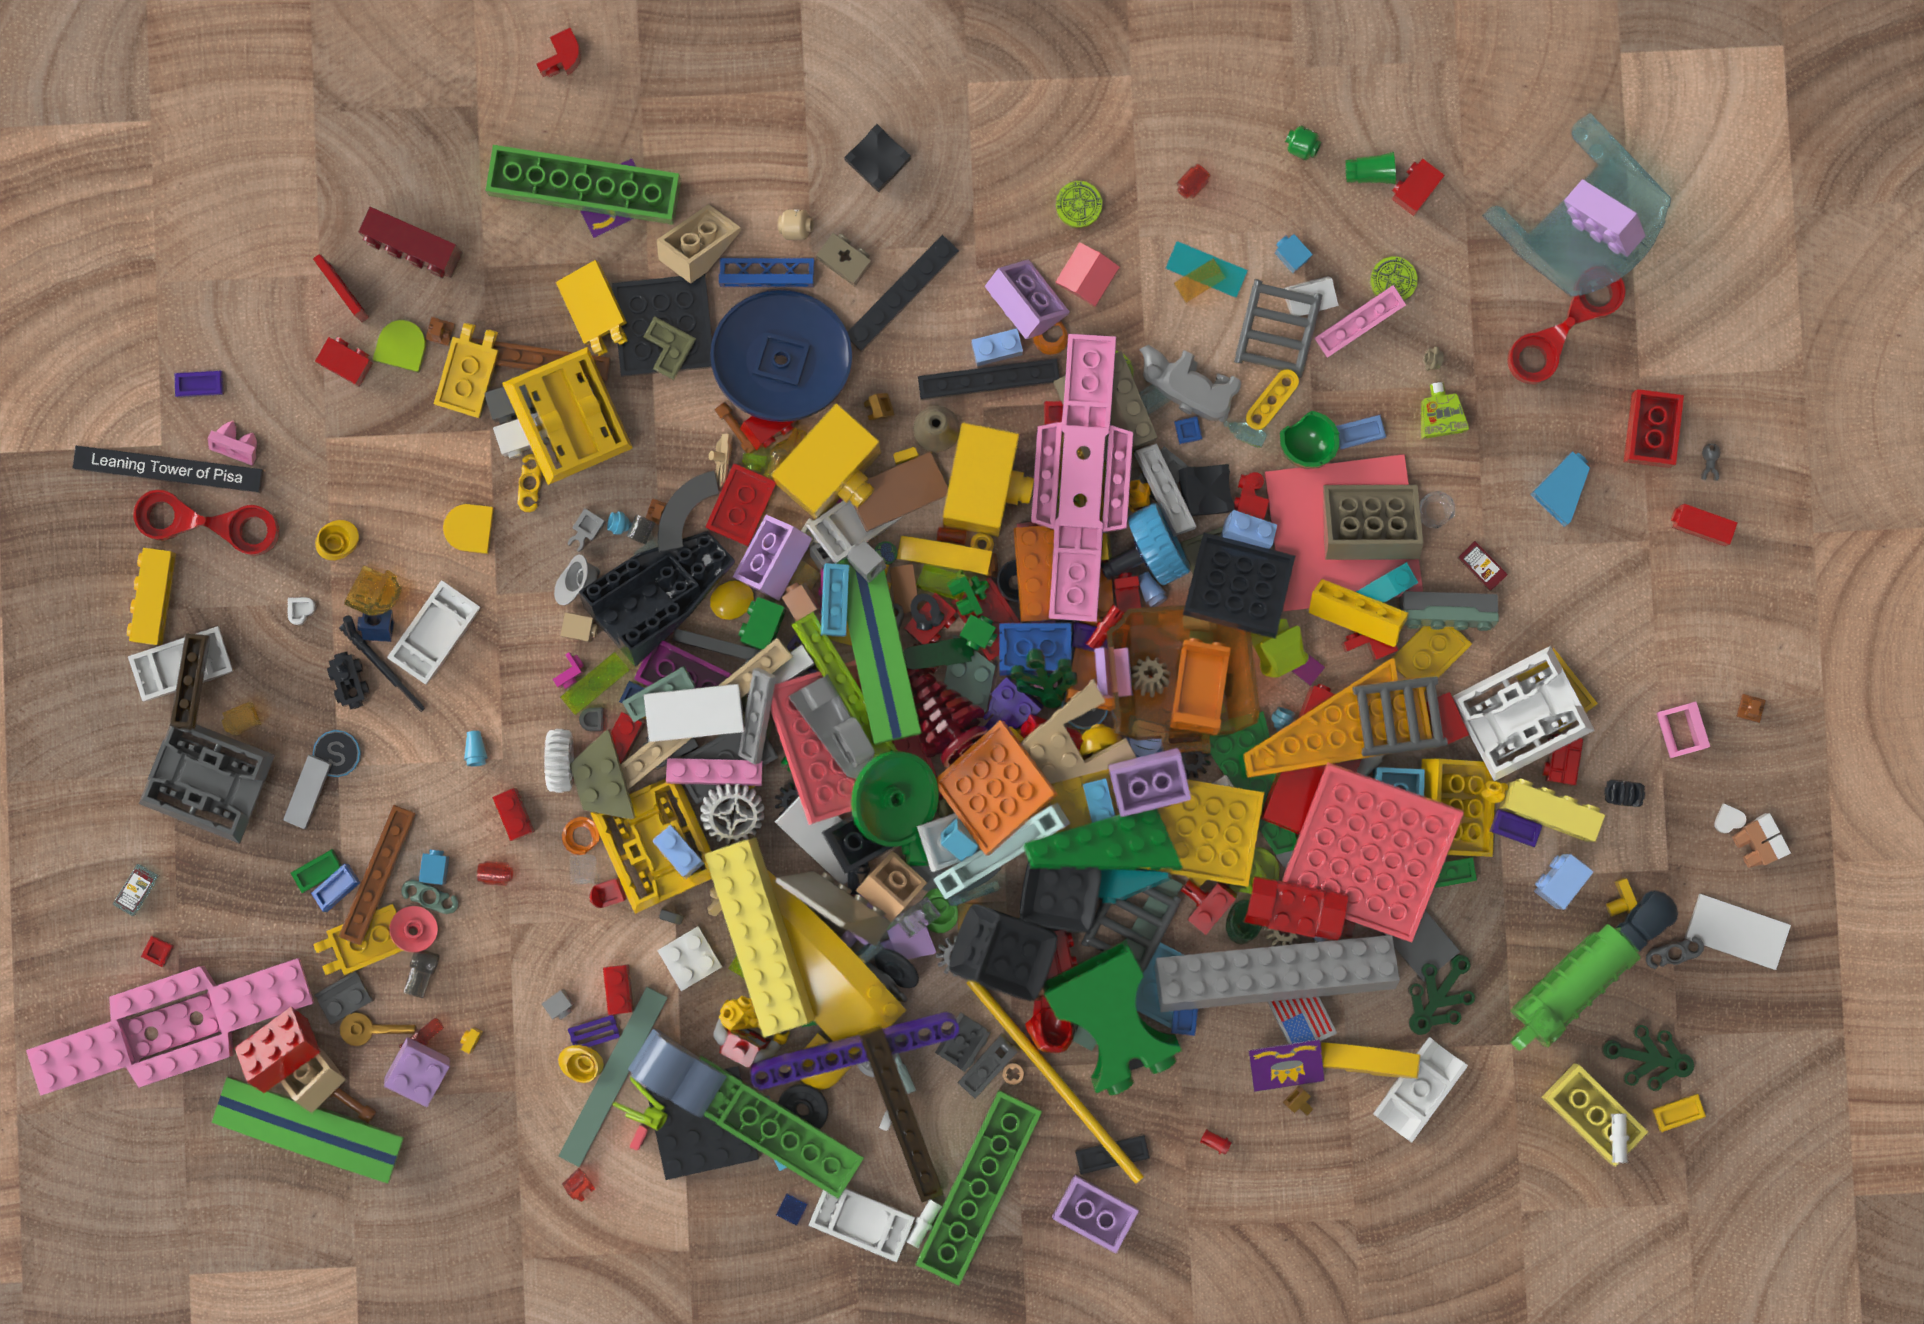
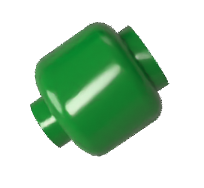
M1299 126L1295 131L1290 130L1285 140L1288 143V152L1305 161L1310 159V157L1315 158L1322 143L1317 132L1304 126Z

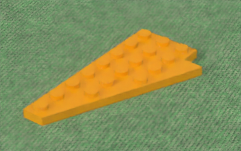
M1394 658L1387 660L1244 753L1247 778L1327 765V763L1333 764L1375 757L1362 756V748L1365 747L1357 695H1354L1352 688L1360 685L1399 681ZM1423 687L1413 688L1420 740L1432 739ZM1403 690L1390 691L1397 743L1410 742ZM1380 693L1366 694L1374 746L1386 745L1388 743Z

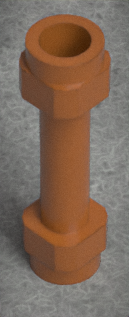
M723 402L715 408V412L721 420L724 419L742 443L740 446L747 455H750L756 449L741 431L740 424L731 414L733 412L726 402Z
M340 1086L329 1096L339 1099L359 1114L358 1117L367 1123L377 1113L369 1105H362L341 1090Z

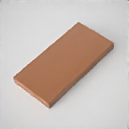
M928 452L869 478L867 483H870L875 490L859 508L855 506L854 508L866 532L947 497L949 488L931 452Z

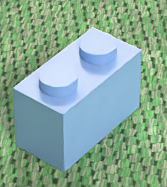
M1017 329L971 340L977 366L1023 355Z
M1233 510L1224 521L1221 537L1270 549L1273 545L1277 524Z
M671 825L652 840L686 879L705 864Z

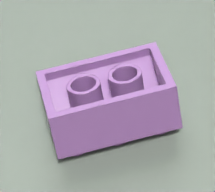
M1029 259L998 268L985 285L992 298L996 300L1006 316L1010 318L1025 339L1041 335L1070 313Z

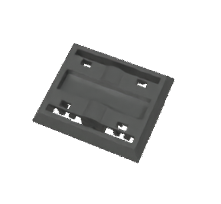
M197 724L194 731L181 730L169 726L148 776V781L139 804L240 844L275 755ZM183 732L191 733L196 737L216 743L215 749L183 738L182 734ZM224 746L232 751L258 760V763L255 766L220 752L221 747ZM159 792L192 806L190 812L157 799ZM196 810L208 811L234 821L231 828L196 815Z

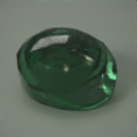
M1249 899L1240 900L1235 903L1229 910L1226 919L1228 937L1240 945L1248 944L1256 938L1262 928L1261 925L1244 922L1249 907Z

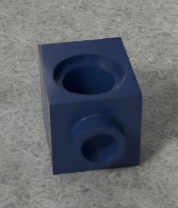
M364 608L362 617L359 616L357 624L358 631H361L363 640L392 641L395 623L392 609Z

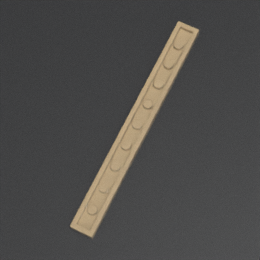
M777 638L719 686L739 684L740 696L742 698L750 691L753 669L761 668L772 674L790 660L793 655L781 640ZM693 737L648 742L623 762L621 768L628 790Z

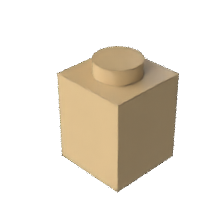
M565 613L560 636L591 643V639L596 638L598 624H595L594 618Z

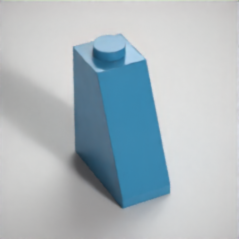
M1571 452L1530 494L1563 527L1568 525L1573 518L1590 469L1587 465L1588 461L1580 453L1575 454Z

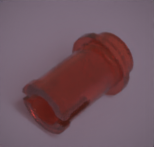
M946 525L938 527L936 541L965 544L966 530L946 528Z

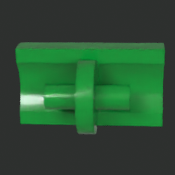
M962 569L955 572L957 577L946 584L952 596L965 592L967 596L956 602L961 615L975 612L976 615L983 613L975 595L978 594L981 600L985 599L987 596L984 591L989 587L986 580L979 581L978 577L974 576L971 578L973 585L970 586Z

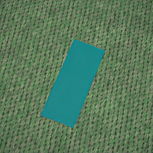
M1176 241L1165 268L1237 298L1248 271L1179 241Z

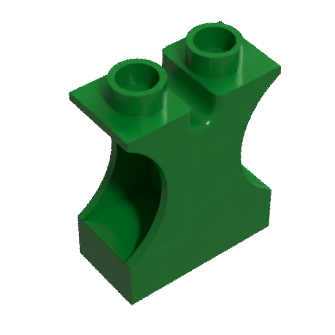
M1127 940L1046 980L1043 985L1044 994L1057 1019L1070 1021L1083 1027L1098 1044V1060L1091 1075V1081L1096 1094L1106 1089L1108 1094L1112 1096L1129 1089L1134 1084L1129 1066L1130 1060L1134 1058L1140 1059L1145 1068H1149L1152 1074H1157L1172 1067L1177 1062L1175 1054L1182 1051L1175 1034L1164 1033L1152 1028L1136 1011V993L1143 978V973Z

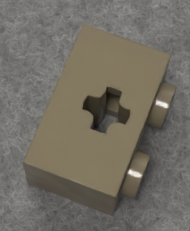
M832 233L816 255L817 260L855 287L871 266V260L868 259L870 255L861 248L857 250L850 245L851 241L844 235L839 234L837 236ZM849 254L850 262L847 260L841 262L840 255L846 256Z

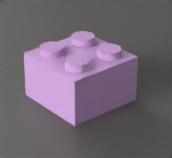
M407 1037L384 1077V1087L427 1107L450 1067V1058Z

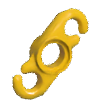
M534 454L525 455L522 458V462L526 463L529 460H534L536 467L529 469L526 465H522V475L519 478L518 505L522 511L528 513L535 511L538 505L534 503L527 507L524 505V499L530 497L534 502L538 501V491L541 487L542 471ZM527 477H534L537 482L535 488L531 490L525 489L523 485L524 480Z

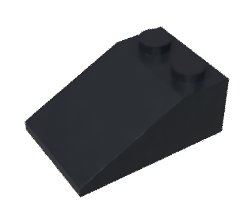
M853 815L821 832L845 874L896 848L875 843L865 837L858 829Z

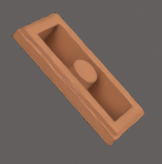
M913 564L890 568L895 603L902 606L904 614L911 613V601L917 596Z

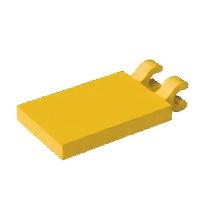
M594 260L556 282L583 343L586 345L591 343V348L595 355L602 356L608 352L601 337L610 332L615 344L621 345L628 341L621 327L627 323L599 261Z
M464 323L460 338L455 336L452 338L434 405L480 418L486 399L484 393L488 392L499 350L493 348L498 332L486 330L483 344L481 345L471 342L476 325Z
M394 904L376 910L361 946L338 937L343 924L326 931L329 938L313 944L316 953L333 947L338 959L322 966L325 975L342 969L344 975H347L404 951L395 945L390 936V923L397 913Z

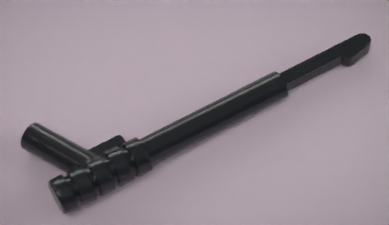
M346 615L343 618L344 623L339 627V630L352 641V644L359 651L361 650L395 687H398L420 712L425 710V707L402 684V680L368 645V642L359 635L352 616Z

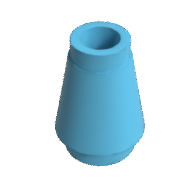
M481 731L467 732L464 755L467 766L485 765V759L488 757Z

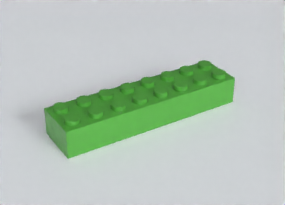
M493 145L485 191L491 197L674 225L681 177L679 173Z
M998 1089L918 1256L917 1266L958 1286L960 1285L1042 1113L1041 1109Z

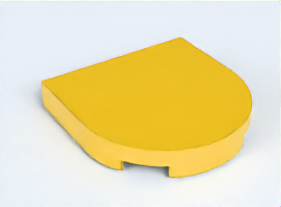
M463 504L453 508L447 514L443 523V532L447 542L460 551L488 554L494 508Z

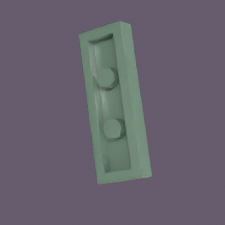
M685 666L624 700L622 703L633 722H636L646 716L644 694L693 689L696 685Z

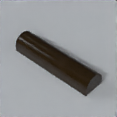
M185 633L170 726L173 728L194 731L196 728L211 638L208 635Z

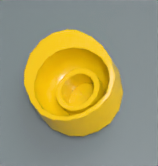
M335 520L326 524L320 529L315 541V548L322 558L332 561L345 558L354 551L358 544V530L354 524L345 520Z
M728 581L718 586L712 593L710 607L713 613L721 619L734 620L740 618L747 613L751 601H754L753 591L741 581Z
M583 1045L568 1046L561 1051L558 1057L559 1067L567 1077L580 1083H588L600 1075L604 1067L603 1059L599 1053Z

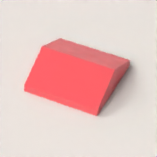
M1079 243L1055 283L1096 307L1120 267L1100 252Z

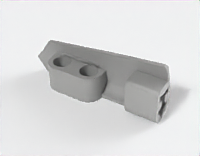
M827 674L791 694L789 699L846 776L857 779L861 770L875 756L874 750L858 721L854 717H850Z

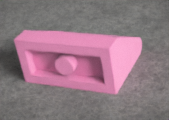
M1697 702L1656 713L1670 758L1710 747ZM1684 710L1695 746L1678 751L1667 715Z

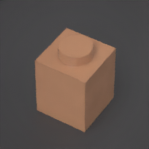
M798 582L786 588L787 594L782 596L796 621L820 607L806 583L799 586Z

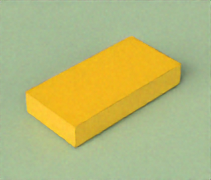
M1698 1094L1652 1109L1660 1132L1706 1117Z

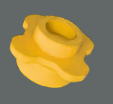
M1487 781L1485 783L1486 788L1482 791V796L1491 803H1499L1504 800L1508 785L1497 781Z

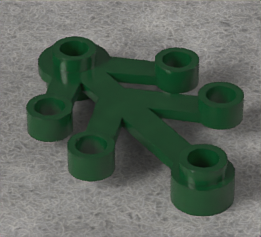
M1031 649L1026 655V666L1029 669L1036 670L1038 676L1026 673L1025 667L1021 665H1015L1011 668V678L1017 680L1018 692L1041 697L1043 705L1047 708H1058L1064 700V692L1077 684V673L1072 671V661L1067 658L1058 660V668L1048 675L1045 668V654L1040 649ZM1063 676V682L1054 688L1053 685ZM1031 684L1041 686L1043 689L1031 686Z
M1457 954L1450 960L1451 971L1438 990L1435 976L1437 975L1436 966L1430 963L1423 965L1421 972L1425 976L1429 1000L1424 1010L1421 996L1424 993L1422 985L1412 983L1408 987L1414 1011L1409 1018V1028L1413 1033L1424 1035L1434 1025L1445 1023L1456 1025L1460 1023L1462 1017L1456 1010H1449L1446 1014L1432 1015L1440 1007L1461 1003L1471 1005L1474 1003L1475 995L1468 990H1464L1460 994L1446 996L1460 974H1465L1469 971L1471 962L1468 957ZM1460 961L1465 962V967L1463 969H1459L1458 967ZM1428 967H1432L1433 972L1430 975L1426 974V969ZM1418 986L1419 993L1414 995L1412 989ZM1469 993L1470 1000L1465 1002L1463 999L1464 995ZM1453 1013L1457 1015L1455 1021L1450 1020V1016ZM1420 1019H1424L1425 1021L1423 1027H1418V1021Z
M1645 1025L1635 1026L1633 1034L1636 1038L1640 1039L1648 1053L1621 1047V1044L1614 1040H1608L1602 1045V1053L1608 1059H1617L1620 1056L1646 1062L1634 1071H1628L1624 1074L1623 1080L1630 1086L1636 1085L1641 1077L1659 1066L1669 1068L1657 1077L1652 1076L1648 1078L1646 1084L1652 1091L1660 1090L1662 1084L1674 1076L1688 1077L1694 1070L1693 1059L1686 1054H1680L1672 1041V1034L1667 1030H1660L1656 1038L1659 1043L1664 1044L1671 1058L1660 1054L1649 1037V1029ZM1641 1027L1645 1030L1643 1036L1637 1034V1030ZM1662 1033H1667L1668 1040L1665 1042L1660 1038ZM1613 1045L1616 1046L1617 1052L1610 1054L1609 1048ZM1682 1061L1686 1063L1684 1070L1679 1069V1063ZM1630 1074L1635 1076V1080L1632 1083H1629L1627 1080ZM1654 1079L1658 1081L1656 1088H1652L1650 1084Z

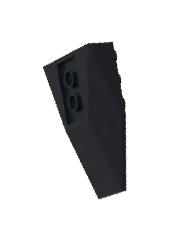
M709 531L683 538L682 549L659 553V549L656 547L637 553L579 591L584 609L594 618L635 667L693 613L735 563L733 557Z

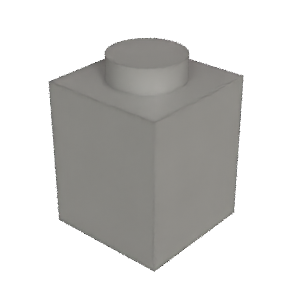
M865 541L854 545L850 549L849 555H847L850 565L868 583L886 568L884 559Z

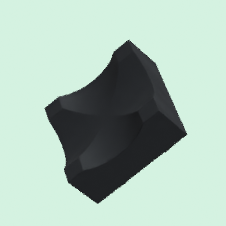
M876 124L844 158L879 193L911 160V155Z
M1229 464L1185 467L1178 470L1181 495L1191 516L1224 514L1235 510L1229 485Z

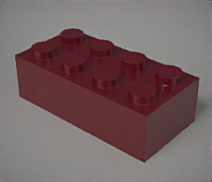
M369 207L358 231L363 237L362 240L367 243L366 245L376 250H380L382 247L388 252V255L399 260L404 257L405 260L409 261V264L419 269L425 266L431 271V274L442 279L444 276L452 277L462 255V251L456 244L373 207Z

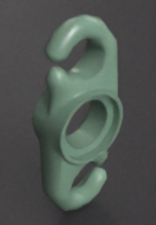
M416 880L406 881L401 888L402 896L407 899L409 898L407 889L410 886L416 887L417 893L410 897L411 901L419 902L422 906L443 914L454 913L459 905L457 897L453 895L451 897L452 907L445 908L443 901L450 897L448 893H442L436 887ZM428 890H432L436 894V901L432 904H427L423 899L424 893Z

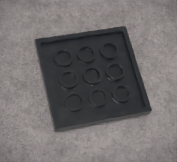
M705 274L692 283H689L681 276L612 283L613 294L627 322L621 327L628 341L621 345L618 344L621 377L658 374L657 371L653 370V367L663 348L643 337L654 316L696 338L680 371L712 368L710 356L712 333Z
M1204 532L1183 615L1276 639L1295 555Z
M739 1066L725 1069L742 1080ZM646 1087V1090L653 1098L665 1106L663 1112L667 1114L666 1122L658 1131L655 1130L665 1180L759 1160L758 1151L755 1147L720 1127L704 1115L702 1118L696 1116ZM649 1101V1106H650L651 1108L655 1107V1106Z

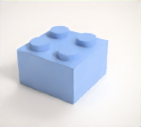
M1571 854L1557 855L1549 865L1551 870L1548 874H1542L1535 883L1537 888L1534 892L1556 909L1565 910L1593 873L1591 869Z

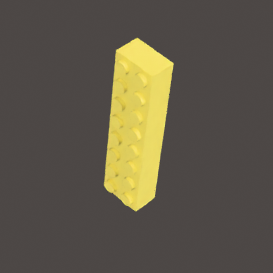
M757 838L745 840L704 854L763 1036L776 1034L815 1020Z

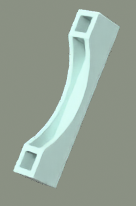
M1054 804L1029 819L990 856L985 855L980 850L933 880L944 898L948 899L1025 852L1023 848L1024 843L1052 835L1069 825L1070 822L1059 804Z

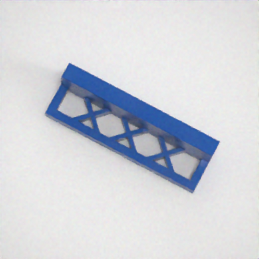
M720 258L719 285L720 287H814V258ZM725 264H736L741 271L738 274H725ZM752 264H759L764 269L761 274H749L746 270ZM776 264H782L788 270L785 274H772L770 272ZM799 264H809V274H796L793 270Z

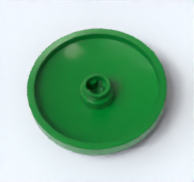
M889 751L873 758L859 773L852 790L851 809L858 829L869 840L889 847L906 845L916 840L920 836L917 826L931 822L937 810L939 792L936 777L930 766L923 759L908 752Z

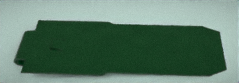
M963 638L912 646L903 651L907 668L912 670L972 662L971 656L975 654L974 650L966 645L967 640Z

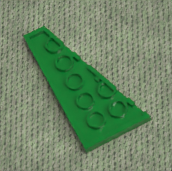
M1264 712L1223 721L1217 735L1196 732L1203 744L1206 745L1207 750L1211 753L1212 758L1223 775H1227L1234 788L1264 793L1262 812L1277 773L1247 778L1243 754L1270 737ZM1259 820L1258 829L1275 855L1294 850L1297 843L1295 833L1264 820Z
M1157 808L1122 817L1121 815L1113 816L1029 841L1023 845L1032 868L1076 867V869H1085L1086 867H1098V869L1113 870L1150 868L1151 870L1172 869V871H1181L1183 868Z

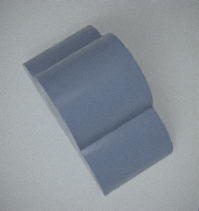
M655 1028L652 1029L628 1068L632 1073L631 1076L639 1083L701 1118L727 1077Z

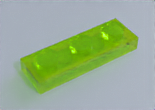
M614 652L560 696V698L573 714L577 715L626 675L630 669Z

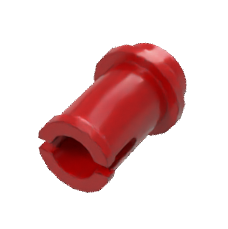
M1208 1129L1205 1130L1200 1140L1201 1144L1203 1143L1219 1151V1155L1221 1153L1226 1155L1232 1143L1228 1140V1137L1223 1138Z

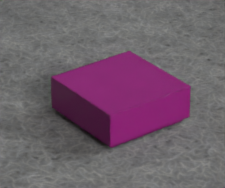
M1309 655L1306 664L1291 672L1311 686L1325 667Z

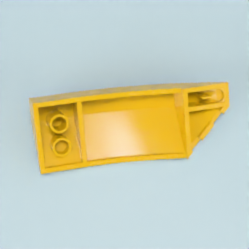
M767 870L816 1024L832 1041L859 1035L860 1032L882 1025V1028L890 1027L906 1009L860 958L804 902L776 883L777 878ZM855 1046L849 1049V1053L856 1054L861 1049Z

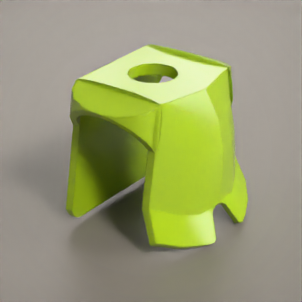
M1280 619L1276 639L1250 633L1248 637L1249 642L1260 658V670L1265 676L1280 677L1306 664L1309 659L1308 653L1304 652L1300 627L1296 625L1289 628L1287 619Z

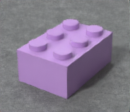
M1583 179L1564 200L1568 209L1567 213L1573 220V226L1580 231L1585 230L1589 232L1595 241L1599 243L1603 241L1608 244L1609 249L1616 254L1622 253L1628 257L1646 236L1636 212Z
M766 515L733 577L779 601L813 538L789 524Z
M1178 748L1108 765L1121 817L1191 800Z
M1074 1174L1052 1218L1117 1253L1139 1210Z

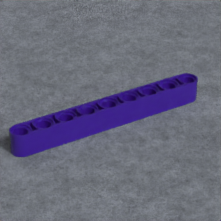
M943 1012L883 1028L892 1055L953 1039L958 1035L959 1025L952 1013ZM945 1022L953 1023V1026L948 1030L941 1028ZM922 1028L930 1029V1032L925 1036L918 1034ZM900 1034L907 1036L903 1042H898L895 1038ZM859 1035L758 1061L751 1067V1080L756 1088L766 1089L868 1062V1058ZM857 1046L861 1049L857 1054L849 1053V1049ZM829 1053L837 1054L834 1060H827L825 1057ZM806 1059L814 1061L813 1065L808 1067L802 1065V1062ZM783 1065L791 1067L786 1073L779 1071V1068ZM764 1071L768 1075L766 1078L759 1079L756 1077V1074Z

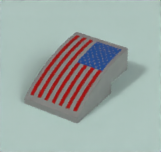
M1319 997L1268 1002L1288 1044L1319 1039L1322 1041L1337 1034Z

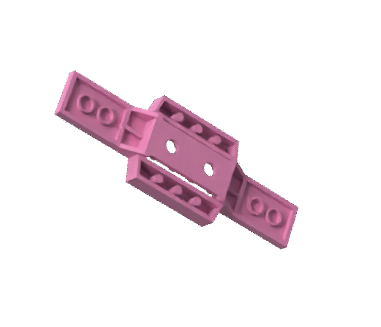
M1068 334L1062 422L1038 426L1031 522L1054 529L1049 619L1097 622L1103 533L1127 529L1133 432L1110 425L1116 337ZM1062 432H1063V433H1064V448H1063V462H1062L1060 506H1059V517L1056 519V516H1057V501H1058V487H1059V472H1060V458H1061V443H1062ZM1109 434L1102 523L1099 519L1105 436ZM1081 446H1086L1091 451L1090 457L1086 460H1081L1077 457V450ZM1077 494H1084L1087 497V504L1084 507L1079 508L1074 505L1073 499Z
M300 958L220 985L215 984L205 966H199L110 996L111 1022L28 1049L26 1052L40 1096L125 1067L137 1086L143 1087L233 1056L232 1031L278 1016L290 1007L296 1010L314 1003ZM208 990L207 994L159 1009L157 1011L130 1020L125 1018L137 1014L139 1012ZM195 1011L203 1015V1022L200 1025H194L190 1020L191 1014ZM150 1026L158 1030V1037L155 1040H149L145 1036V1031ZM218 1032L222 1033L221 1035L140 1062L141 1058Z

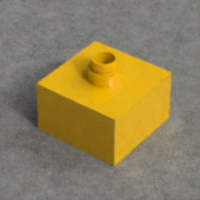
M835 404L773 472L772 477L776 485L815 520L829 511L840 498L846 503L851 501L852 505L859 508L875 490L870 483H867L869 478L863 473L881 454L880 444L877 439L848 413Z
M962 423L943 514V526L999 537L1005 503L1018 505V501L1030 503L1034 478L1023 477L1024 472L1012 470L1019 434Z

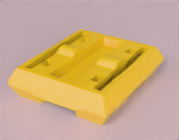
M588 347L502 383L548 485L633 449ZM578 373H581L585 382L581 383L578 381ZM525 385L528 391L527 396L532 400V407H535L538 416L534 418L537 426L530 414V410L519 388L520 386ZM533 392H537L540 401L537 402L536 400H534ZM604 426L609 435L607 437L603 436L601 432ZM539 431L543 439L549 438L552 445L551 449L555 452V458L560 463L561 468H555ZM560 445L565 454L563 456L559 455L557 451Z
M666 778L629 794L636 818L627 819L596 812L590 813L635 914L712 879L704 855L712 851L682 784H667ZM672 790L687 822V826L682 827L667 791ZM669 802L672 810L669 807L664 808L663 804ZM613 817L623 839V847L626 854L621 855L606 819ZM624 822L628 831L624 827L620 829L619 824ZM671 825L690 846L685 833L691 831L706 869L702 871L699 868L690 877L684 878L652 840ZM627 859L635 867L647 896L642 899L624 862ZM648 876L651 884L648 881L644 883L643 878Z

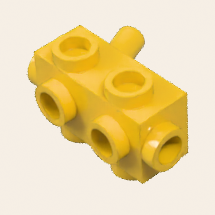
M740 996L739 999H732L724 1005L719 1018L725 1028L739 1030L758 1027L761 1030L751 998Z

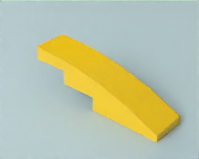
M901 536L896 559L988 575L992 551Z
M1321 1042L1323 1068L1370 1073L1374 1076L1418 1079L1420 1054Z

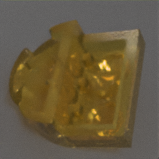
M363 565L345 599L344 605L367 615H380L390 610L397 603L402 587L397 582V576L391 571L386 570L385 574Z

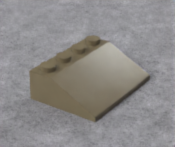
M1120 351L1115 353L1110 425L1133 432L1132 451L1153 444L1157 439V435L1123 353ZM1066 376L1053 382L1063 406ZM1109 434L1105 436L1103 463L1107 461ZM1081 446L1080 448L1086 460L1090 457L1091 451L1088 447Z
M1323 485L1325 560L1420 559L1423 548V534L1418 485Z
M814 871L776 879L775 882L842 928L874 946L877 945L891 923L884 918L886 914L884 911L876 906H873L872 909L867 906L869 901L858 894L854 898L850 895L851 889L841 883L839 886L833 884L836 879L825 872L822 876Z

